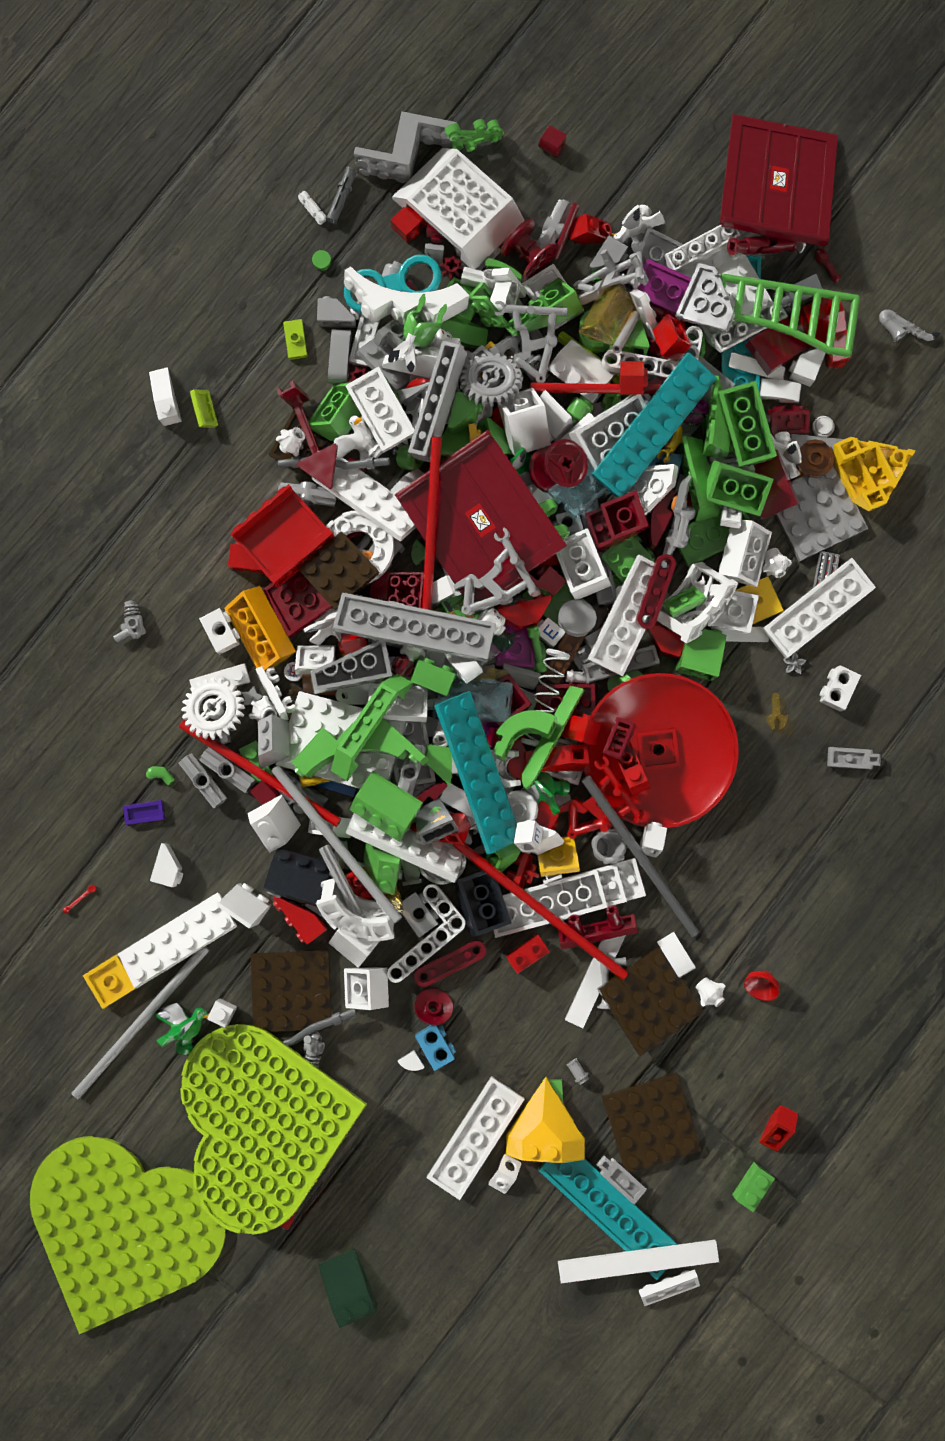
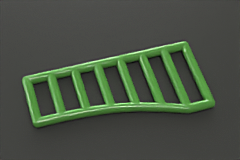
M730 274L720 275L725 289L727 282L738 284L734 306L735 321L782 332L830 355L850 357L852 355L860 302L859 295ZM745 285L757 287L752 316L741 314ZM764 288L776 290L771 320L760 318ZM783 291L795 293L790 327L779 323ZM802 294L814 296L808 335L797 330ZM821 297L833 299L826 344L815 339ZM840 300L852 302L845 349L834 347Z

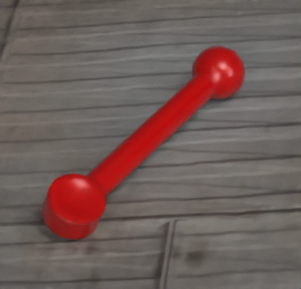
M90 885L85 893L69 906L63 908V913L68 914L71 908L89 893L95 892L97 887Z

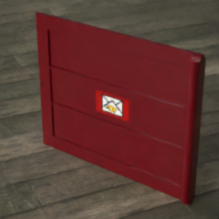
M733 114L719 225L721 227L823 247L825 245L828 246L838 135Z
M489 430L440 463L435 556L454 584L470 574L480 579L494 567V560L505 549L503 544L494 538V534L496 533L500 538H503L505 536L503 528L509 530V540L519 558L524 561V567L528 573L567 546ZM430 470L395 494L425 541ZM510 556L502 563L503 569L493 579L503 590L521 578L515 565L510 562ZM465 587L459 589V591H460V593L462 594L463 597H464ZM475 587L474 603L494 595L486 587L483 589Z

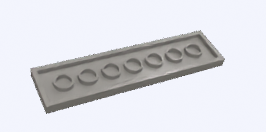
M342 593L333 631L488 662L496 623Z

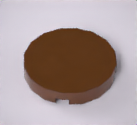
M814 439L807 441L800 447L801 463H798L797 467L802 474L807 477L818 478L823 477L831 470L834 465L835 455L833 449L826 442Z

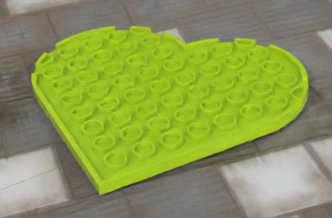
M237 1024L221 1027L207 1034L195 1045L187 1057L182 1071V1088H180L182 1104L185 1105L189 1115L188 1118L192 1125L203 1135L194 1157L193 1173L195 1191L197 1190L201 1206L217 1224L236 1233L260 1234L282 1225L301 1206L367 1103L264 1029L252 1025Z
M94 1136L75 1138L62 1144L52 1151L41 1163L34 1176L30 1191L31 1214L79 1334L196 1282L214 1265L223 1249L226 1229L211 1219L201 1206L197 1190L195 1191L194 1172L184 1168L159 1167L145 1172L138 1158L133 1152H129L121 1146V1143L109 1138Z

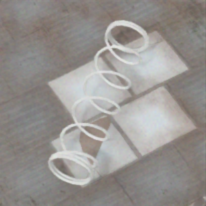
M546 649V653L549 654V655H551V656H554V658H546V659L543 660V663H544L545 666H547L549 669L553 670L554 672H556V673H558V674H560V675H543V676L538 677V680H539V682H540L541 684H543L544 686H546L547 688L553 690V691L556 692V693H536V694L533 695V697H534V699H535L537 702H539L540 704H542V705H544L545 707H547V708H549V709L552 710V711H549V710H536V711L555 712V710H554L553 708H551V707L547 706L546 704L542 703L541 701H539L538 699H536L535 696H536V695H542V694H546V695H559V694H560V693H559L558 691H556L555 689H553V688L547 686L546 684H544V683L540 680V678H542V677H564V674H562V673L556 671L555 669L551 668L550 666H548V665L545 663V660H550V659L569 660L570 655L567 654V653H565V652H562V651H558V650H554V649ZM528 734L525 735L533 740L521 739L522 743L535 747L539 743L538 740Z

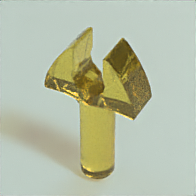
M779 693L772 694L773 713L771 716L765 717L771 729H775L774 720L776 717L780 721V729L785 726L788 716H783L780 713Z

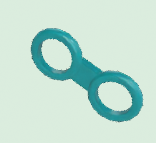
M414 255L408 258L401 265L398 273L382 276L372 269L357 271L364 278L370 277L375 279L379 286L401 292H433L438 289L441 282V270L438 263L432 257L426 255ZM420 263L429 265L433 270L431 284L422 291L411 290L406 284L408 270ZM344 287V298L347 305L353 311L362 314L361 305L354 301L352 291Z

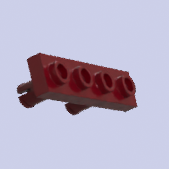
M610 906L606 909L608 920L582 926L578 915L574 914L568 917L570 927L590 943L638 933L635 915L620 917L616 906ZM559 931L561 949L578 946Z

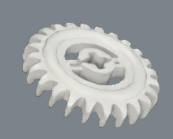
M211 678L210 683L204 679L203 685L197 682L196 689L190 688L192 694H186L189 699L183 701V704L187 705L181 709L183 712H187L182 716L184 720H187L185 725L187 727L191 725L190 731L193 733L196 730L197 737H200L203 733L204 739H207L209 734L212 740H215L216 734L222 739V732L230 735L229 728L236 730L234 723L241 724L237 717H244V714L239 711L245 709L244 705L239 704L244 702L242 697H238L241 695V692L234 691L237 688L235 685L229 687V681L223 683L222 678H219L217 682L215 678ZM217 695L216 699L205 701L203 705L204 712L200 715L199 708L202 701L208 696ZM224 702H226V711H225V713H224V707L222 706V704H223ZM209 718H211V719H214V720H216V721H207V720H208Z

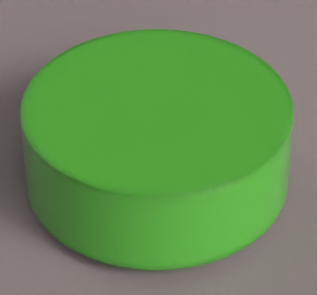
M324 250L315 252L312 257L314 267L320 271L327 270L331 266L329 253Z

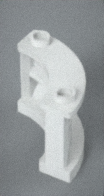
M703 562L692 564L689 567L684 581L669 598L695 586L706 596V602H704L706 609L703 612L692 611L686 614L683 613L674 619L663 608L662 604L657 621L682 636L680 640L685 643L702 635L701 630L707 625L710 627L720 616L718 611L723 604L728 605L738 585V582L726 578ZM702 572L710 576L707 585H705L703 575L702 580L697 581ZM713 579L719 581L721 585L713 584ZM708 596H710V599L713 598L711 602H708Z
M334 879L321 882L322 896L320 900H317L316 905L328 923L333 924L340 929V932L353 938H366L368 941H383L394 938V922L377 901L363 899L355 895L363 911V915L357 916L350 912Z

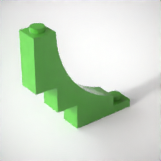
M384 718L360 751V753L375 752L387 754L404 760L408 755L414 763L420 762L423 765L429 760ZM353 722L338 739L328 730L322 728L291 762L295 766L294 771L301 777L305 775L311 778L317 771L332 762L337 746L353 725Z

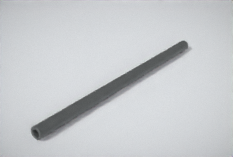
M591 776L586 777L582 781L690 936H696L699 933L697 927Z

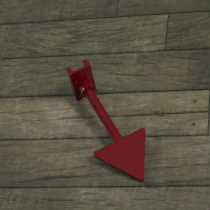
M294 381L289 382L291 388L285 391L280 388L276 390L279 397L295 410L312 452L311 456L297 462L296 465L327 488L332 489L338 445L334 443L321 451L319 450L302 407L304 403L310 401L309 397Z

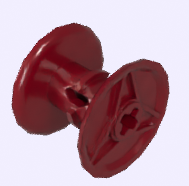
M532 218L521 223L508 236L500 250V255L508 256L517 251L520 254V258L522 260L525 259L529 263L524 271V280H528L541 272L558 250L556 243L549 244L541 249L538 246L537 240H533L530 237L535 227V221Z
M568 439L557 440L549 447L540 448L533 454L529 462V474L532 482L539 490L549 494L559 493L566 487L577 486L584 480L588 470V460L584 450L576 442Z

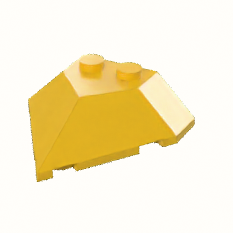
M849 437L834 444V466L851 501L865 510L871 511L887 503L891 492L896 487L916 450L898 449L897 446L873 441L864 442L859 441L858 438Z
M545 1077L507 1133L506 1155L523 1161L565 1163L584 1160L585 1138L574 1124V1120L558 1094L553 1090L550 1081Z

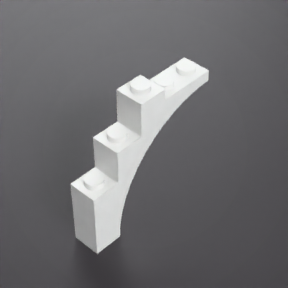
M352 267L345 270V287L355 294L359 302H362L361 312L372 323L391 314L403 326L410 311L415 310L418 306L422 294H426V302L415 319L421 316L422 320L426 323H435L437 321L439 310L444 304H447V311L442 317V322L466 310L468 307L469 294L458 283L433 292L409 293L379 286L365 279Z

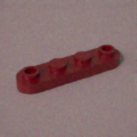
M669 554L660 555L654 563L636 615V623L642 629L652 628L656 624L676 566L674 557ZM662 561H665L667 563L666 568L662 567ZM643 616H647V623L643 622Z
M472 941L418 968L414 974V980L421 987L429 986L481 960L486 954V947L481 941ZM474 947L480 948V952L478 954L473 953L472 950ZM422 973L428 975L426 980L421 979L420 975Z

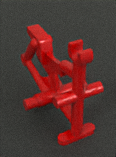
M606 754L603 756L605 764H600L598 759L595 760V767L599 770L603 769L606 774L597 784L602 794L604 795V788L611 782L615 787L613 794L621 796L627 805L616 811L619 818L631 812L634 816V823L640 822L644 812L637 808L625 790V780H619L609 766L610 758ZM593 796L585 802L575 797L559 807L560 812L558 814L569 811L568 838L574 839L578 835L597 829L607 832L613 826L602 809L596 804L597 802ZM589 810L598 818L578 825V812L583 814Z

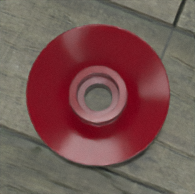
M427 989L417 996L414 1010L422 1022L437 1026L444 1024L450 1019L453 1012V1003L445 992L439 989ZM434 1008L436 1012H432L429 1009Z

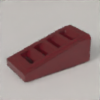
M617 717L603 754L622 760L636 729V723ZM621 726L629 730L625 732L620 730L619 727ZM619 733L626 737L625 739L617 737L616 734ZM613 740L622 742L623 745H617L613 743ZM610 747H614L616 749H619L620 752L616 753L609 749Z

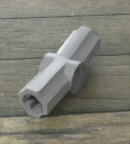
M280 483L278 486L279 490L289 484L307 506L319 504L335 507L336 496L323 487H317L314 483Z

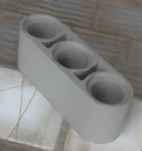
M332 330L328 383H348L352 340L351 331Z

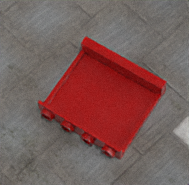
M289 484L286 487L280 488L272 499L266 500L259 510L252 512L246 521L235 526L233 532L230 533L277 589L295 575L304 563L335 537L331 530L320 521Z

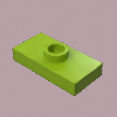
M302 319L283 322L289 360L308 357Z
M193 389L190 391L199 427H217L218 422L209 390Z

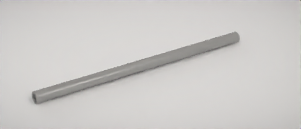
M279 765L276 766L272 773L394 924L398 922L402 916Z
M207 946L191 956L75 1088L72 1095L76 1099L81 1098L210 951Z

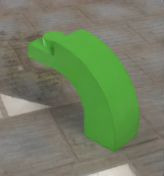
M530 710L517 713L507 719L496 732L498 738L501 739L494 748L497 759L505 762L512 745L522 735L537 734L550 740L558 723L556 716L543 711Z

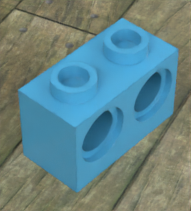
M430 1025L415 1034L434 1071L455 1059L454 1053H456V1050L451 1042L448 1043L444 1036L447 1034L442 1025ZM429 1032H435L438 1038L435 1041H429L426 1035ZM440 1049L447 1052V1056L443 1059L438 1058L436 1052Z

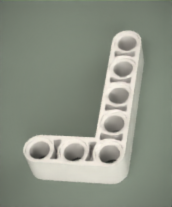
M692 326L687 329L686 334L687 336L688 334H694L697 340L692 341L689 339L692 346L686 352L691 353L698 360L703 333L699 327ZM609 350L602 359V367L606 371L620 373V361L644 362V365L650 364L653 368V371L647 372L648 379H654L658 376L664 382L669 375L663 372V368L667 367L672 372L683 359L685 353L677 362L624 351L615 353L613 350ZM613 357L616 363L609 364L606 358Z
M436 884L427 885L424 888L423 896L443 920V923L390 966L387 976L394 983L402 981L465 927V919ZM433 887L437 890L438 894L435 898L428 897V888ZM441 903L449 904V912L442 913L439 910ZM460 918L462 926L454 928L451 925L452 919ZM439 930L447 933V938L443 941L436 937V933ZM422 944H431L432 951L424 953L421 949ZM409 955L416 957L417 963L415 965H409L406 962V958ZM399 968L402 971V976L399 978L393 977L391 974L392 969Z

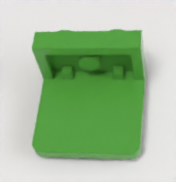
M481 282L469 295L471 309L480 315L482 323L487 327L506 328L508 322L502 315H495V312L499 311L490 300L492 291L485 282Z
M637 534L610 547L602 554V559L622 583L625 582L637 555L655 562L653 559L655 555L648 547L644 549L640 544L643 541Z

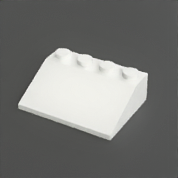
M630 395L568 433L572 441L576 442L584 450L588 466L592 471L597 468L646 404L641 395Z

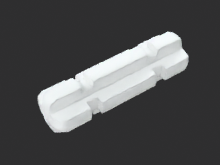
M306 191L298 195L300 202L305 205L304 207L315 218L317 223L321 225L326 222V215L320 211L321 209L310 198L309 194Z

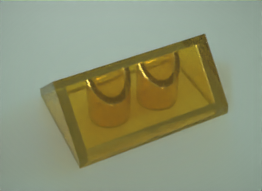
M622 284L604 290L599 300L595 301L579 329V333L609 345H614L635 307L633 299Z

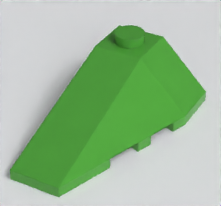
M559 277L539 291L540 296L536 300L531 299L528 302L529 306L567 308V316H556V323L568 320L583 310L576 291ZM520 314L522 325L527 327L528 332L548 326V315ZM512 318L505 329L514 337L520 335V331L515 329Z
M421 316L416 318L417 323L424 322ZM455 317L442 322L440 329L450 332L452 338H459L462 346L479 348L482 345L486 346L487 329L472 322L466 324Z
M715 375L717 379L711 388L703 456L726 458L729 452L732 453L733 444L730 441L731 437L718 394L719 391H722L720 378Z

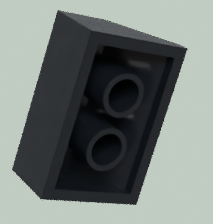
M278 848L271 861L263 890L317 907V900L321 899L323 890L321 882L331 879V876H329L330 871L324 861Z
M485 871L458 879L453 883L471 937L512 924L498 882Z

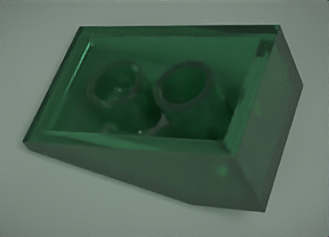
M355 1248L318 1264L331 1310L339 1328L377 1311V1300Z

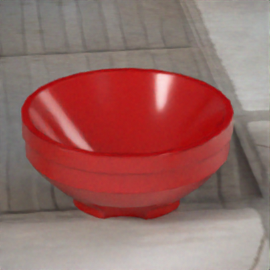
M768 971L751 972L744 981L745 990L756 999L772 1001L779 995L780 984L772 973Z

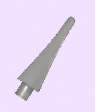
M429 382L416 387L397 390L399 403H410L416 396L428 388Z

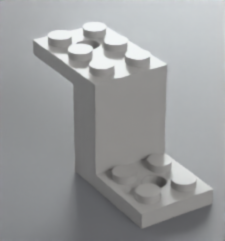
M401 112L393 153L355 147L356 170L365 176L374 175L381 179H394L400 183L408 182L413 175L420 141L428 145L437 144L444 148H451L453 141L447 138L445 128L457 122Z

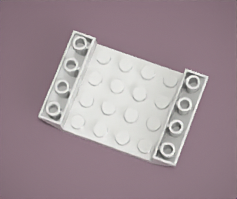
M442 148L392 196V199L402 208L411 207L459 249L461 251V260L471 269L475 270L524 222V218L513 198L457 149Z
M721 225L665 254L668 268L691 278L698 263L716 267L719 275L730 274L759 279L746 255L742 253L729 255L727 251L728 240L730 238L739 239V231L721 227ZM727 282L725 290L734 310L738 284ZM745 285L741 314L753 315L757 287ZM764 288L760 318L771 320L774 302ZM782 305L779 321L788 316ZM733 320L728 333L698 325L701 330H704V337L708 344L720 353L766 329V327Z

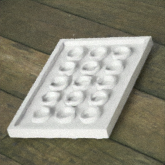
M299 691L295 702L296 710L292 712L289 721V757L276 762V765L294 770L295 766L291 762L322 728L328 730L338 739L352 722H355L363 708ZM386 720L404 736L408 721ZM362 752L355 759L358 767L348 781L331 771L333 761L325 765L313 776L361 789L372 771L390 781L397 758L382 753Z

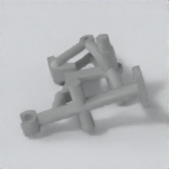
M634 241L631 244L634 254L629 256L630 259L618 265H615L607 249L600 252L605 267L573 284L575 289L584 290L578 297L581 305H585L593 300H599L605 288L612 285L617 286L620 291H625L626 287L624 284L630 282L634 290L640 284L647 285L649 279L643 269L647 260L638 242ZM634 266V273L620 275L619 272ZM597 277L601 278V281L593 286L586 284Z
M496 301L495 304L502 306V311L495 312V315L501 316L504 313H512L515 329L520 331L522 353L514 355L513 364H518V369L522 368L538 383L545 382L551 353L558 342L555 336L556 316H567V308L505 305L502 301ZM520 314L548 315L547 335L544 338L530 341L528 329L525 325H522ZM544 348L539 370L537 371L525 360L531 356L532 350Z
M503 528L505 533L503 538H500L496 533L494 534V538L505 547L502 553L494 560V567L480 579L470 574L454 585L455 591L465 587L464 605L461 610L466 615L471 616L475 612L498 604H510L513 601L512 597L528 588V593L533 597L541 594L524 567V561L519 558L509 540L510 532L506 528ZM510 556V562L515 565L523 581L505 591L493 579L503 569L502 563ZM475 587L479 589L486 587L494 595L474 603Z

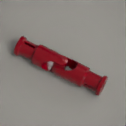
M772 236L744 237L743 239L730 238L727 243V251L729 255H736L737 253L751 255L781 253L783 251L794 252L797 249L798 242Z

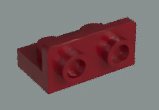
M793 405V408L774 406V409H768V414H770V433L772 435L779 432H788L790 434L809 433L810 410L804 408V405Z

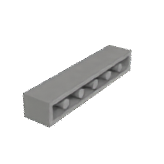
M442 341L408 450L415 459L430 462L432 437L442 436L467 356V352L460 344Z

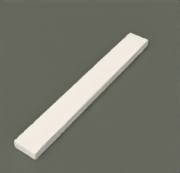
M709 1240L558 1261L561 1283L716 1263L719 1262L716 1241Z

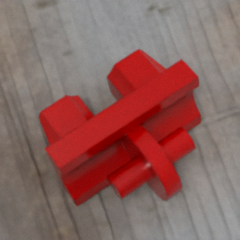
M527 853L519 854L514 864L519 865L517 873L509 870L506 875L522 889H524L526 882L531 884L533 877L539 878L540 874L535 873L537 865L532 864L534 856Z

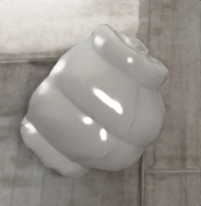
M610 827L607 832H602L600 829L597 830V835L593 837L591 843L594 856L598 860L603 861L604 864H616L623 861L626 844L616 829Z

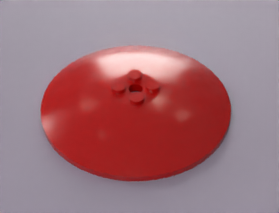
M654 673L629 679L607 693L590 715L594 716V721L601 722L596 745L582 742V745H587L589 764L584 768L586 777L591 776L596 785L606 774L603 769H597L594 762L598 759L600 764H605L603 750L616 718L620 717L636 723V729L630 742L651 788L632 795L617 759L608 756L610 758L609 766L619 780H625V790L637 808L644 812L642 820L636 824L633 821L634 816L631 812L621 817L625 821L643 827L651 824V822L662 824V827L665 828L690 823L715 807L732 783L739 753L734 723L722 702L710 690L689 678L674 674ZM621 726L619 727V729L622 731L625 730L626 732H628L629 730ZM656 744H661L664 747V751L657 755L653 752V747ZM610 782L604 788V796L616 812L627 805L621 796L613 794L615 787Z

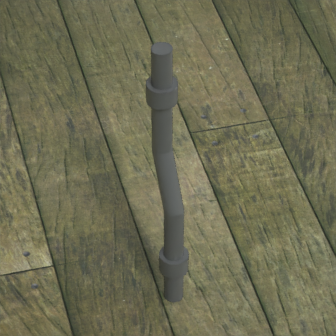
M294 456L291 459L278 460V467L300 468L296 465L297 462L307 457ZM368 457L365 460L349 462L336 459L335 467L344 470L357 468L375 469L376 466L390 465V458L375 459V457Z
M354 1008L343 1013L332 1014V1017L311 1024L292 1038L282 1042L289 1047L303 1040L305 1036L333 1024L335 1026L342 1024L344 1020L357 1016V1012Z

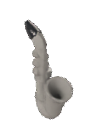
M890 309L883 310L879 315V321L885 327L884 329H887L889 334L892 335L893 342L898 341L906 333L910 332L912 335L917 336V338L926 341H932L940 335V332L926 333L925 330H921L920 327L915 326L914 323L912 324L910 321L905 320Z

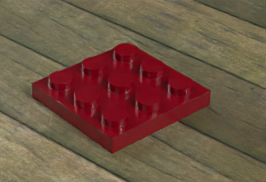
M300 571L278 589L273 583L263 589L287 636L291 638L333 608Z

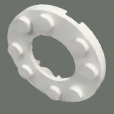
M356 510L345 512L342 516L334 521L331 520L326 527L331 530L334 536L341 531L345 535L352 532H364L371 536L375 544V550L369 561L380 573L369 583L376 581L387 571L395 550L392 535Z

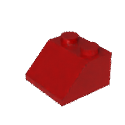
M829 298L821 299L815 339L823 343L827 341L833 300ZM841 300L836 332L846 330L845 310ZM813 302L802 306L799 313L800 323L807 335Z

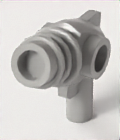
M135 600L124 602V609H126L124 614L126 616L124 618L125 623L121 624L122 632L113 636L117 643L128 636L138 639L146 633L142 615H139L140 611L136 608L138 604H136Z
M315 1031L310 1036L304 1037V1051L307 1054L305 1058L316 1067H319L318 1063L321 1059L319 1054L323 1053L325 1044L321 1042L320 1033Z

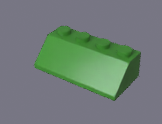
M753 381L719 391V398L738 466L755 465L775 458L777 454L757 382Z
M682 436L678 453L682 455L681 465L685 478L689 475L692 476L688 492H690L692 505L696 512L695 521L718 517L720 510H722V505L706 500L707 478L712 464H708L707 457L709 456H703V440Z

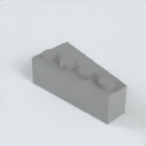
M381 640L311 671L314 694L381 682L392 677L386 643Z

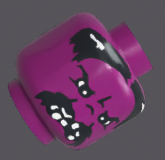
M701 399L683 422L688 426H699L709 414L707 403Z

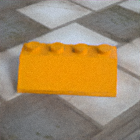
M260 586L242 591L224 608L229 614L231 622L239 633L240 639L256 668L262 666L266 672L268 668L277 666L296 653L293 644Z

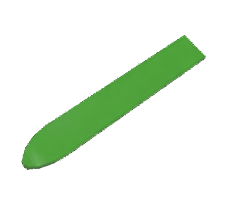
M569 686L554 714L558 723L550 740L541 737L523 771L522 783L525 789H529L540 774L582 697L584 689Z

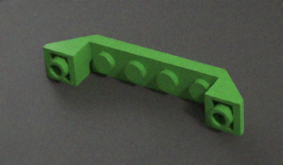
M396 674L379 685L337 746L331 768L333 773L346 781L350 779L358 767V764L355 762L356 757L396 698L398 697L402 700L405 698L413 686L412 682Z

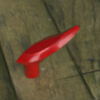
M416 378L405 389L428 383L430 379Z

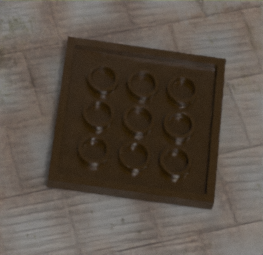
M661 946L656 947L627 967L625 970L628 972V975L624 980L614 976L597 988L639 1056L644 1055L703 1013L682 977L679 978Z
M329 949L251 953L253 1026L268 1032L303 1030L311 1024L332 1017ZM332 1025L323 1029H331Z
M676 1072L602 1095L623 1167L627 1172L631 1173L701 1150Z

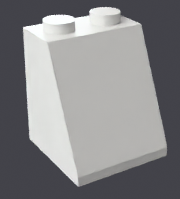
M533 388L520 391L518 395L514 393V400L508 396L507 404L501 399L499 411L508 445L514 456L522 447L526 449L527 453L551 445L545 405Z
M338 929L329 944L359 968L380 941H368V939L360 937L353 938L340 932V929Z

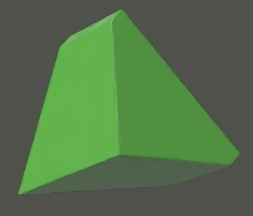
M426 744L425 756L429 759L426 765L434 770L450 786L452 754L449 747Z

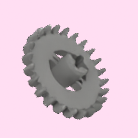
M489 353L488 356L482 354L481 358L475 356L474 360H469L468 364L463 366L464 370H462L461 377L459 378L460 388L464 390V396L469 393V401L475 397V404L477 405L478 401L482 400L483 407L489 401L491 408L494 401L500 407L501 399L507 404L508 396L514 400V392L516 395L519 394L523 381L522 371L518 369V364H513L512 359L507 360L505 355L500 357L498 353L495 356L492 353ZM482 371H484L482 374L483 383L481 385L479 384L477 377ZM500 372H502L505 376V380L501 385L499 374Z

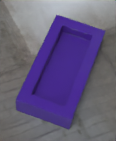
M163 800L123 806L125 825L165 819Z

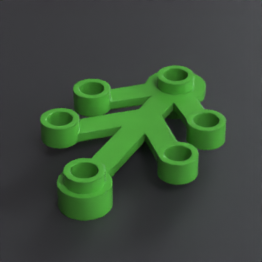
M478 119L473 123L475 130H460L458 123L450 124L445 128L447 138L453 141L451 143L452 149L461 150L464 144L467 152L474 151L477 148V144L487 140L497 142L504 134L496 119L487 123L488 129L484 131L486 128L484 119Z

